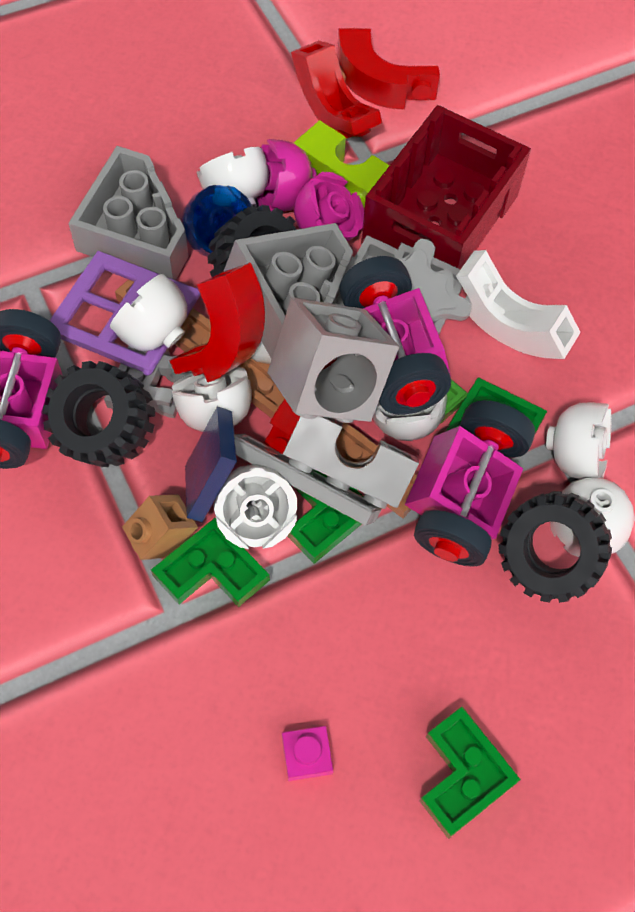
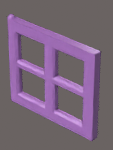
M100 251L96 252L49 320L60 331L62 340L143 372L146 376L152 374L168 348L163 344L155 350L147 351L143 355L114 343L118 336L110 328L113 318L126 302L131 305L140 296L137 291L159 274ZM105 270L134 281L120 304L90 292ZM171 279L184 294L188 316L201 295L199 289ZM83 301L113 313L99 336L69 325V322Z

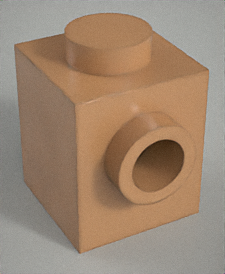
M179 495L149 496L122 528L140 560L166 558L182 545L198 526L193 519L187 518L186 506Z

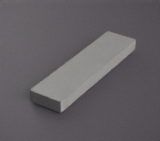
M234 434L236 455L251 464L272 468L286 478L290 485L365 526L376 522L382 509L367 502L362 496L351 490L344 491L326 482L327 477L314 470L311 473H305L294 468L288 463L289 457L247 434Z

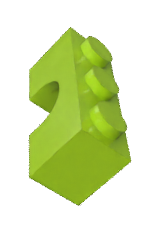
M319 120L299 137L294 144L305 151L312 168L316 171V176L321 172H333L343 177L348 182L344 186L351 194L357 192L365 208L366 195L390 165L373 154L361 164L349 165L343 163L346 137Z

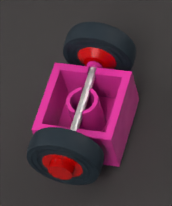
M377 256L357 263L345 273L340 282V295L344 306L366 309L399 345L379 403L386 412L391 414H413L430 408L445 397L451 387V374L444 347L419 288L411 291V278L407 268L397 258Z
M19 309L0 311L1 469L18 468L24 465L31 447L47 449L49 444L48 438L51 436V432L44 429L43 422L48 420V415L42 414L43 405H49L51 398L46 397L49 388L55 390L57 387L54 380L59 375L63 376L59 362L55 358L61 343L60 331L48 319L33 312Z
M476 401L471 403L465 410L460 426L434 436L405 502L407 507L421 515L414 531V538L420 546L433 555L458 565L474 567L480 566L485 562L491 549L492 540L496 539L523 471L521 466L507 457L514 458L525 455L534 440L535 427L528 417L520 411L499 402Z

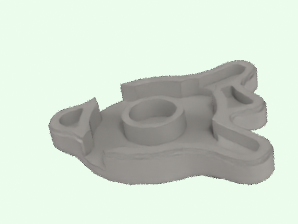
M427 239L418 240L410 254L399 259L405 265L410 275L411 291L417 288L420 289L433 322L440 319L458 321L467 319L471 312V304L468 300L454 292L453 273L447 269L437 272L432 270L431 263L435 246Z

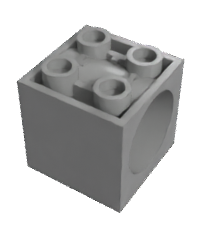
M291 297L267 373L293 412L300 417L306 419H315L317 416L330 417L344 423H352L354 420L371 422L399 345L366 309ZM337 358L333 364L323 369L330 361Z

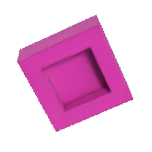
M326 726L282 733L288 781L333 774Z

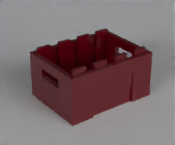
M437 104L366 195L361 243H363L368 235L399 249L401 243L413 248L418 240L427 239L435 246L434 258L461 270L498 218L504 217L518 197L531 148ZM462 133L497 149L496 154L461 138ZM452 198L456 203L448 204L444 200ZM433 221L438 222V223H439V226L436 225V224H434V223H432V222H433Z

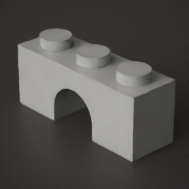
M317 416L315 419L299 418L283 455L290 458L288 463L291 466L305 473H311L312 469L327 475L326 482L341 490L348 491L350 487H353L365 493L364 500L379 508L385 509L387 504L395 508L398 507L419 465L417 457L380 440L374 454L369 459L362 462H351L341 456L336 445L343 422Z

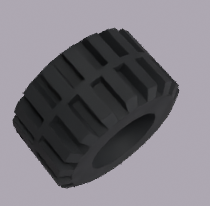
M261 205L257 209L255 206H250L244 211H240L220 227L214 234L215 238L210 241L209 249L213 252L207 257L208 264L214 265V269L210 271L211 276L213 277L224 271L235 240L297 230L293 225L296 221L291 216L283 217V211L278 208L270 211L269 205Z
M92 361L82 362V369L75 365L67 368L68 376L59 375L54 380L57 387L55 390L49 388L46 397L51 398L49 405H43L42 414L48 415V420L44 421L43 425L45 431L53 433L48 438L52 445L60 447L59 452L65 456L99 467H109V464L114 466L124 464V457L131 460L138 455L135 449L138 446L146 447L149 441L144 437L147 432L153 433L155 426L149 423V417L155 416V408L147 404L153 400L150 393L143 389L144 385L138 379L105 362L98 361L96 364ZM110 395L113 404L111 420L103 431L92 436L87 426L88 412L96 400Z
M553 491L548 494L543 493L521 504L507 518L509 521L502 527L500 536L503 537V542L498 545L499 554H504L505 558L501 562L504 572L510 570L513 575L509 580L515 587L519 583L526 589L523 593L527 596L532 597L534 594L541 596L540 601L548 603L552 599H558L559 603L568 602L571 597L576 596L579 598L586 594L600 580L612 554V547H610L612 535L610 529L607 530L605 522L607 520L603 514H598L594 510L595 505L589 500L584 502L579 499V495L573 493L562 494V491ZM546 522H558L569 527L575 533L580 543L581 553L573 566L566 569H555L545 565L537 557L533 548V535L540 525Z

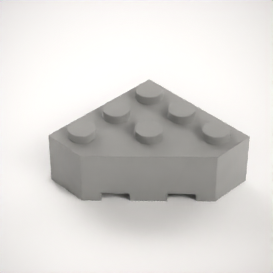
M116 146L68 223L77 252L94 257L97 251L176 280L188 259L185 228L172 207V202L163 183L158 179L150 157Z
M336 223L238 239L233 244L224 271L250 262L252 263L262 290L265 306V327L261 341L271 359L291 297L332 304L346 267L353 254L351 247Z

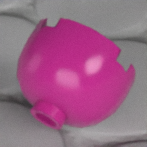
M268 139L266 141L269 145L262 144L260 148L263 149L267 160L269 179L264 192L257 197L259 206L269 205L270 211H273L275 208L283 212L294 209L295 200L300 189L316 176V171L312 168L305 151L299 146L284 140Z
M321 172L300 189L295 200L294 216L299 229L336 223L348 242L358 235V231L363 228L364 207L357 192L353 194L349 192L344 186L348 182L343 177L333 172Z

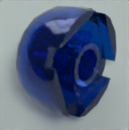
M221 185L208 186L193 195L185 206L182 216L186 240L191 248L205 257L211 254L213 251L209 249V244L215 238L214 234L240 211H244L247 207L252 206L247 196L235 187Z

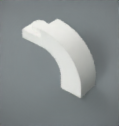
M486 250L473 251L456 276L467 294L465 299L471 304L470 318L491 337L519 352L541 358L565 359L581 333L567 305L535 304L515 294L502 280Z

